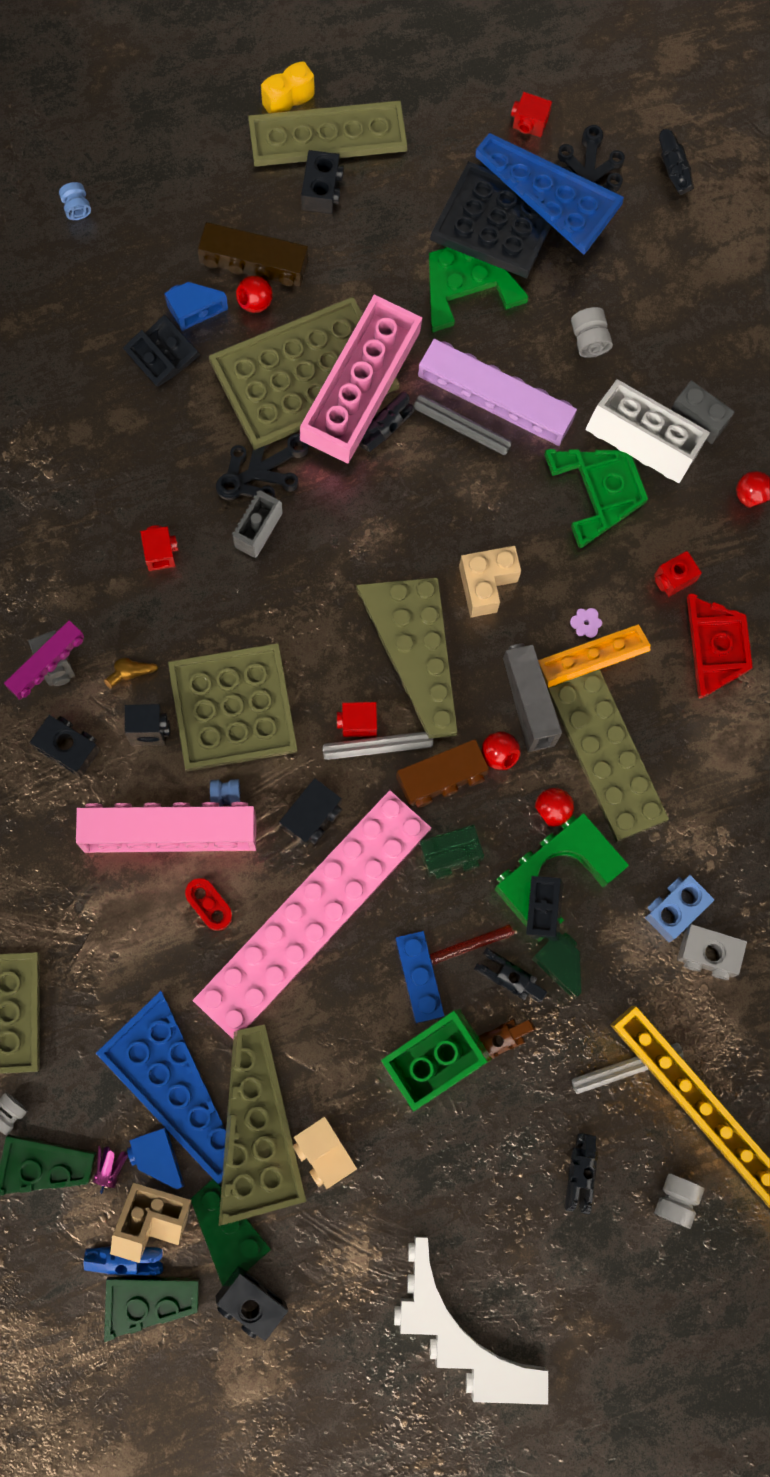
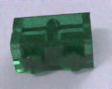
M474 825L419 841L418 844L428 878L435 876L436 880L453 875L451 870L462 867L463 871H469L480 866L479 862L484 859V853Z

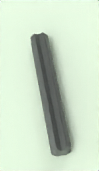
M419 395L414 403L416 410L502 455H506L511 447V440L424 395Z

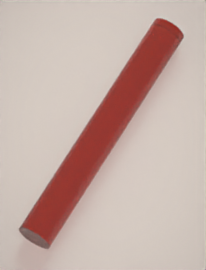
M510 925L431 953L429 954L431 963L435 965L513 936L512 928Z

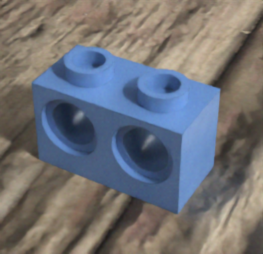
M691 875L684 880L678 877L667 888L670 893L664 899L659 896L647 907L650 913L645 919L668 942L676 939L714 901L713 897ZM682 890L692 893V904H687L682 900ZM662 910H669L673 914L674 920L672 924L662 920Z

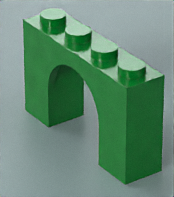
M584 813L578 818L572 815L565 824L561 825L564 829L557 836L553 833L549 834L539 843L542 846L539 851L534 854L530 850L518 861L521 866L513 872L507 869L496 879L499 884L494 890L526 927L531 876H538L542 864L547 860L557 856L572 857L581 862L603 888L629 866ZM562 917L560 918V924L564 921Z

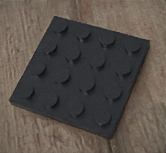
M468 161L431 232L430 241L528 278L552 226L490 169Z

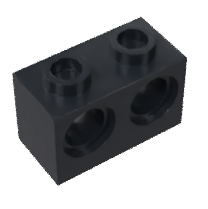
M308 151L301 193L302 210L332 214L334 204H339L340 188H337V181L342 182L344 165H339V154Z

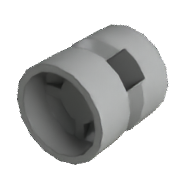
M586 308L572 316L571 324L574 334L577 336V347L580 356L585 358L597 357L612 348L613 343L608 329H606L608 324L602 308Z
M668 1173L663 1187L666 1195L659 1198L654 1214L691 1229L696 1215L693 1206L700 1204L705 1188Z

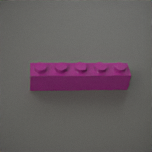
M69 620L7 679L4 685L19 700L27 697L31 689L35 685H39L48 672L54 671L57 664L61 660L66 659L70 655V651L83 642V633Z

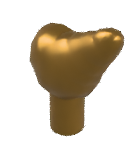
M126 657L120 658L114 663L115 672L104 679V682L111 689L121 680H130L141 675L153 673L158 670V666L153 663L132 661Z

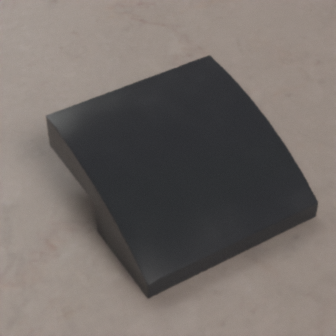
M165 314L146 332L141 330L123 347L157 387L176 376L201 355Z

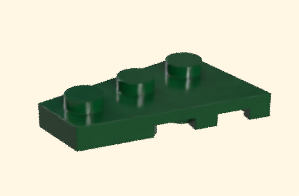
M9 1134L5 1139L0 1163V1196L9 1193L32 1192L33 1190L87 1185L91 1181L96 1152Z
M212 1179L190 1200L223 1286L238 1266L247 1272L271 1248L247 1218L219 1226L222 1187Z
M107 1277L104 1342L114 1340L115 1337L142 1331L143 1328L159 1323L164 1324L197 1313L199 1309V1278Z

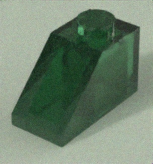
M559 932V941L549 940L532 960L574 1000L581 994L580 951L576 948L577 942L569 934L564 933L562 935Z

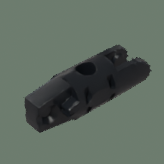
M663 129L659 134V141L663 150L661 157L666 165L669 179L673 182L678 193L682 195L694 189L691 167L683 146L678 143L676 137L673 136V132L670 129Z
M403 391L398 394L373 418L359 443L360 447L371 452L383 441H386L410 417L415 408L412 404H409L410 397L406 392Z
M486 947L483 954L489 960L501 965L496 974L485 965L477 963L474 968L475 971L524 1001L527 996L539 1003L543 1001L547 991L535 984L536 977ZM510 973L515 975V983L509 981Z
M579 1133L576 1146L572 1149L564 1206L566 1211H574L576 1209L581 1188L579 1203L581 1213L590 1214L598 1160V1152H596L597 1137L595 1135Z

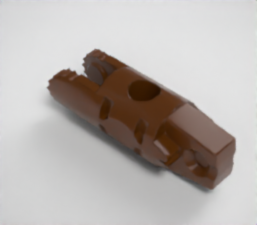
M512 1019L478 1037L493 1059L505 1051L524 1044L525 1041L522 1036L536 1030L531 1019L519 1025ZM497 1035L502 1036L504 1040L503 1045H499L496 1042Z

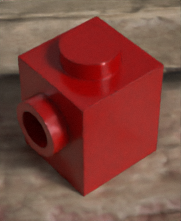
M523 92L520 102L515 101L511 111V116L514 117L513 128L524 134L542 137L550 116L553 101Z
M154 525L140 531L148 570L153 571L175 567L173 552L178 551L176 536H170L168 526Z
M685 551L659 566L655 573V582L661 591H665L668 597L697 582L702 572L689 552Z
M376 702L342 703V712H337V729L343 728V737L377 736Z

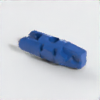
M111 1246L86 1249L84 1255L85 1271L106 1273L107 1275H160L163 1272V1263L159 1261L163 1257V1251L158 1247H145L140 1263L111 1255Z

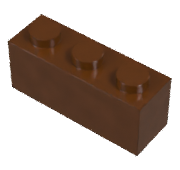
M476 739L400 769L397 771L396 777L409 807L416 805L417 808H421L432 803L433 797L441 794L443 797H448L457 793L460 786L469 784V787L480 784L485 780L484 777L487 776L489 768Z

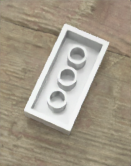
M618 379L597 405L585 429L597 438L603 439L617 447L618 450L631 455L642 464L650 466L677 483H680L710 434L704 428Z

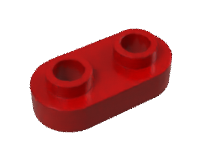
M197 878L190 881L185 889V896L189 904L208 928L214 931L226 929L232 921L230 907L208 880ZM199 889L206 891V895L202 899L195 897V893ZM215 912L223 913V919L221 921L217 922L213 920V914Z

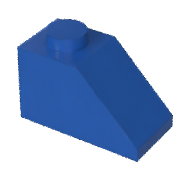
M191 282L175 285L168 292L164 293L167 307L181 331L228 310L227 296L224 292Z
M166 1128L129 1140L131 1147L127 1148V1153L132 1166L137 1164L139 1171L175 1189L185 1186Z

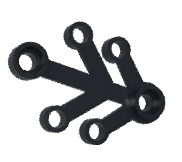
M590 125L583 132L582 144L586 147L585 167L574 157V149L571 145L563 144L559 147L558 159L568 166H563L562 168L570 172L572 170L575 174L594 183L612 170L621 168L625 155L619 150H614L610 153L609 160L595 169L597 148L600 147L603 139V131L597 125ZM562 152H568L569 155H564ZM613 158H618L620 161H614ZM611 173L607 178L606 184L602 187L613 192L618 191L621 188L623 178L618 173ZM615 180L618 184H613L610 181Z
M293 434L288 439V447L262 461L264 450L270 444L256 450L253 449L248 470L239 474L240 465L247 459L246 449L241 445L232 447L230 450L231 461L228 473L223 474L216 483L218 495L223 499L233 500L240 495L254 497L257 495L256 491H262L264 493H271L272 497L276 498L275 490L270 486L259 488L247 485L252 480L279 484L289 492L296 490L298 487V477L294 473L282 474L270 470L292 457H304L309 452V445L300 441V434ZM296 446L303 448L302 450H294ZM236 452L243 453L241 457L234 456ZM289 479L295 481L292 485L285 483ZM229 485H232V486L235 487V488L232 489V490H226V489H225V488H226L227 486H229Z

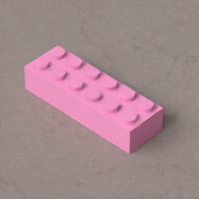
M373 295L300 426V441L347 464L350 462L420 334L422 317L377 295Z
M183 802L173 803V807H161L159 803H145L144 807H132V804L116 803L114 808H103L102 804L89 803L85 804V808H77L76 843L85 853L256 851V814L254 807L248 806L246 802H233L231 807H219V803L216 802L202 803V807H190L189 803Z

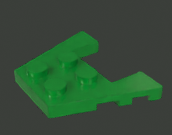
M448 247L429 253L432 333L454 326L455 320L447 302L453 299L496 287L505 310L528 302L526 292L502 268Z
M556 449L545 450L544 455L552 476L579 469L596 516L573 522L571 525L579 548L593 541L644 505L648 500L631 455L620 450H595V452H580L569 449L568 452L556 451Z

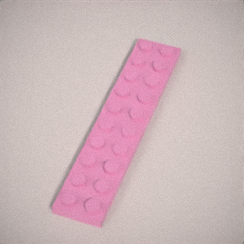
M389 790L192 1001L233 1039L234 1032L248 1028L432 828Z

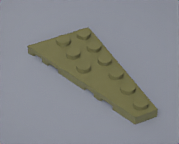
M438 578L356 585V590L366 606V611L370 619H372L379 638L402 680V685L415 707V711L428 738L457 736Z
M265 1024L234 1032L219 1226L306 1202Z

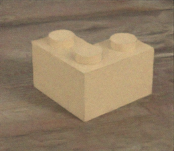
M515 546L461 555L459 569L470 618L497 613L500 604L497 586L518 582L521 568Z
M325 1117L294 1136L297 1143L292 1145L301 1161L307 1158L313 1166L309 1173L318 1187L324 1184L326 1189L357 1170V1167Z
M133 1183L112 1236L110 1254L140 1263L149 1236L179 1245L188 1220L191 1200Z

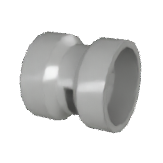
M6 1092L0 1098V1132L8 1135L12 1131L15 1121L22 1119L28 1111L20 1102Z

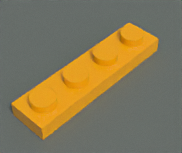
M638 624L540 659L538 662L545 683L549 688L649 652L650 643Z

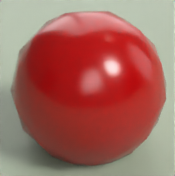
M248 276L244 278L236 290L238 304L244 310L251 313H260L266 310L273 299L272 288L269 282L261 276Z
M757 470L744 474L736 487L739 501L748 508L770 501V476Z
M504 731L490 734L484 740L481 748L487 766L496 770L511 768L520 757L518 741L513 735Z
M549 788L537 797L535 808L548 826H561L572 817L574 801L567 791L560 788Z

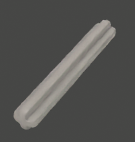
M426 732L327 743L322 748L324 759L330 760L429 748L433 746L434 741L433 738H428Z
M679 1043L670 1045L681 1058L684 1056ZM636 1056L572 1079V1086L576 1094H580L649 1069Z

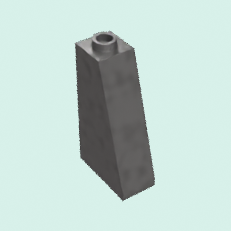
M523 643L512 645L508 648L509 650H506L503 660L527 751L532 752L554 747L562 731L533 645L525 646Z

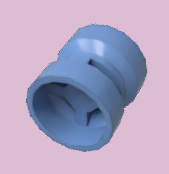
M71 182L60 188L59 195L61 201L65 204L64 210L68 219L80 220L91 213L89 201L85 199L86 192L81 183Z
M230 779L225 783H222L220 780H210V802L219 803V807L223 804L231 807V803L240 802L239 779Z

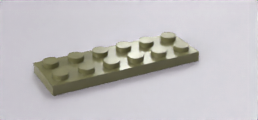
M401 100L248 115L254 167L306 162L309 150L339 154V158L407 151Z
M600 669L549 688L548 691L555 710L615 841H621L667 822L669 818Z

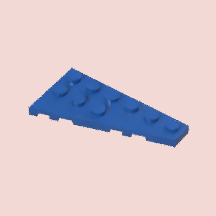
M491 133L476 148L475 157L583 255H585L623 204V196Z
M160 991L96 1054L215 1182L219 1184L223 1176L226 1129L163 992Z

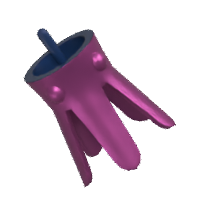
M98 1146L97 1172L92 1182L102 1186L100 1194L103 1193L104 1187L115 1188L117 1176L128 1157L125 1151L120 1153L112 1167L114 1152L110 1151V1148L106 1146L101 1159V1148Z

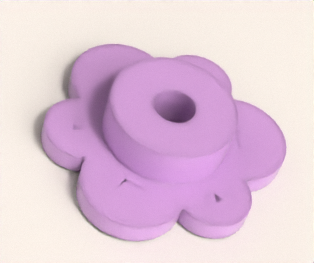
M581 608L571 618L570 625L576 629L578 636L586 635L589 638H593L597 635L598 628L602 626V621L598 618L596 609L589 608L585 610Z

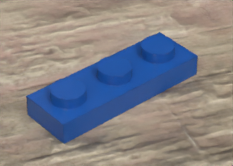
M424 931L396 937L395 941L415 1023L444 1017Z

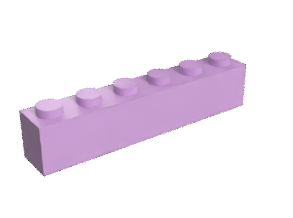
M433 339L419 364L418 377L557 446H560L577 411L568 401L558 400L541 388H533L525 384L521 378L511 377L501 372L498 367L479 361L470 353H462L454 349L451 344L445 341L440 342Z

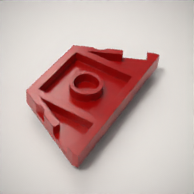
M688 594L687 604L698 698H704L753 668L747 617L738 611L728 610L718 603L713 602L711 604L698 599V595Z

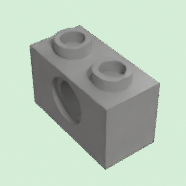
M691 924L684 931L677 961L683 962L684 968L701 972L702 968L712 971V976L715 978L729 980V977L733 978L740 973L747 941ZM707 946L716 950V961H710L706 957L705 949Z

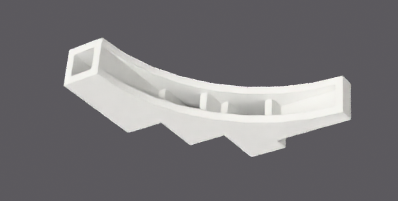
M414 1236V1243H409L408 1262H414L413 1274H408L407 1293L413 1294V1299L401 1298L400 1306H395L394 1325H400V1333L436 1335V1339H430V1359H435L437 1368L472 1369L471 1373H466V1393H471L473 1402L548 1404V1370L545 1367L520 1364L498 1356L478 1344L459 1327L446 1309L436 1288L429 1261L428 1237Z

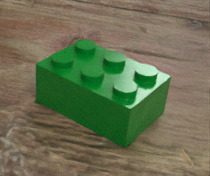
M458 1009L383 1058L381 1062L414 1112L491 1061L492 1057L462 1011Z

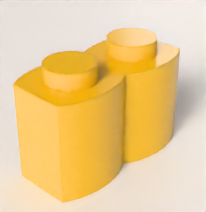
M305 62L294 63L286 68L283 73L272 75L264 80L261 84L262 105L268 113L289 112L293 106L308 102L314 96L315 91L314 74Z

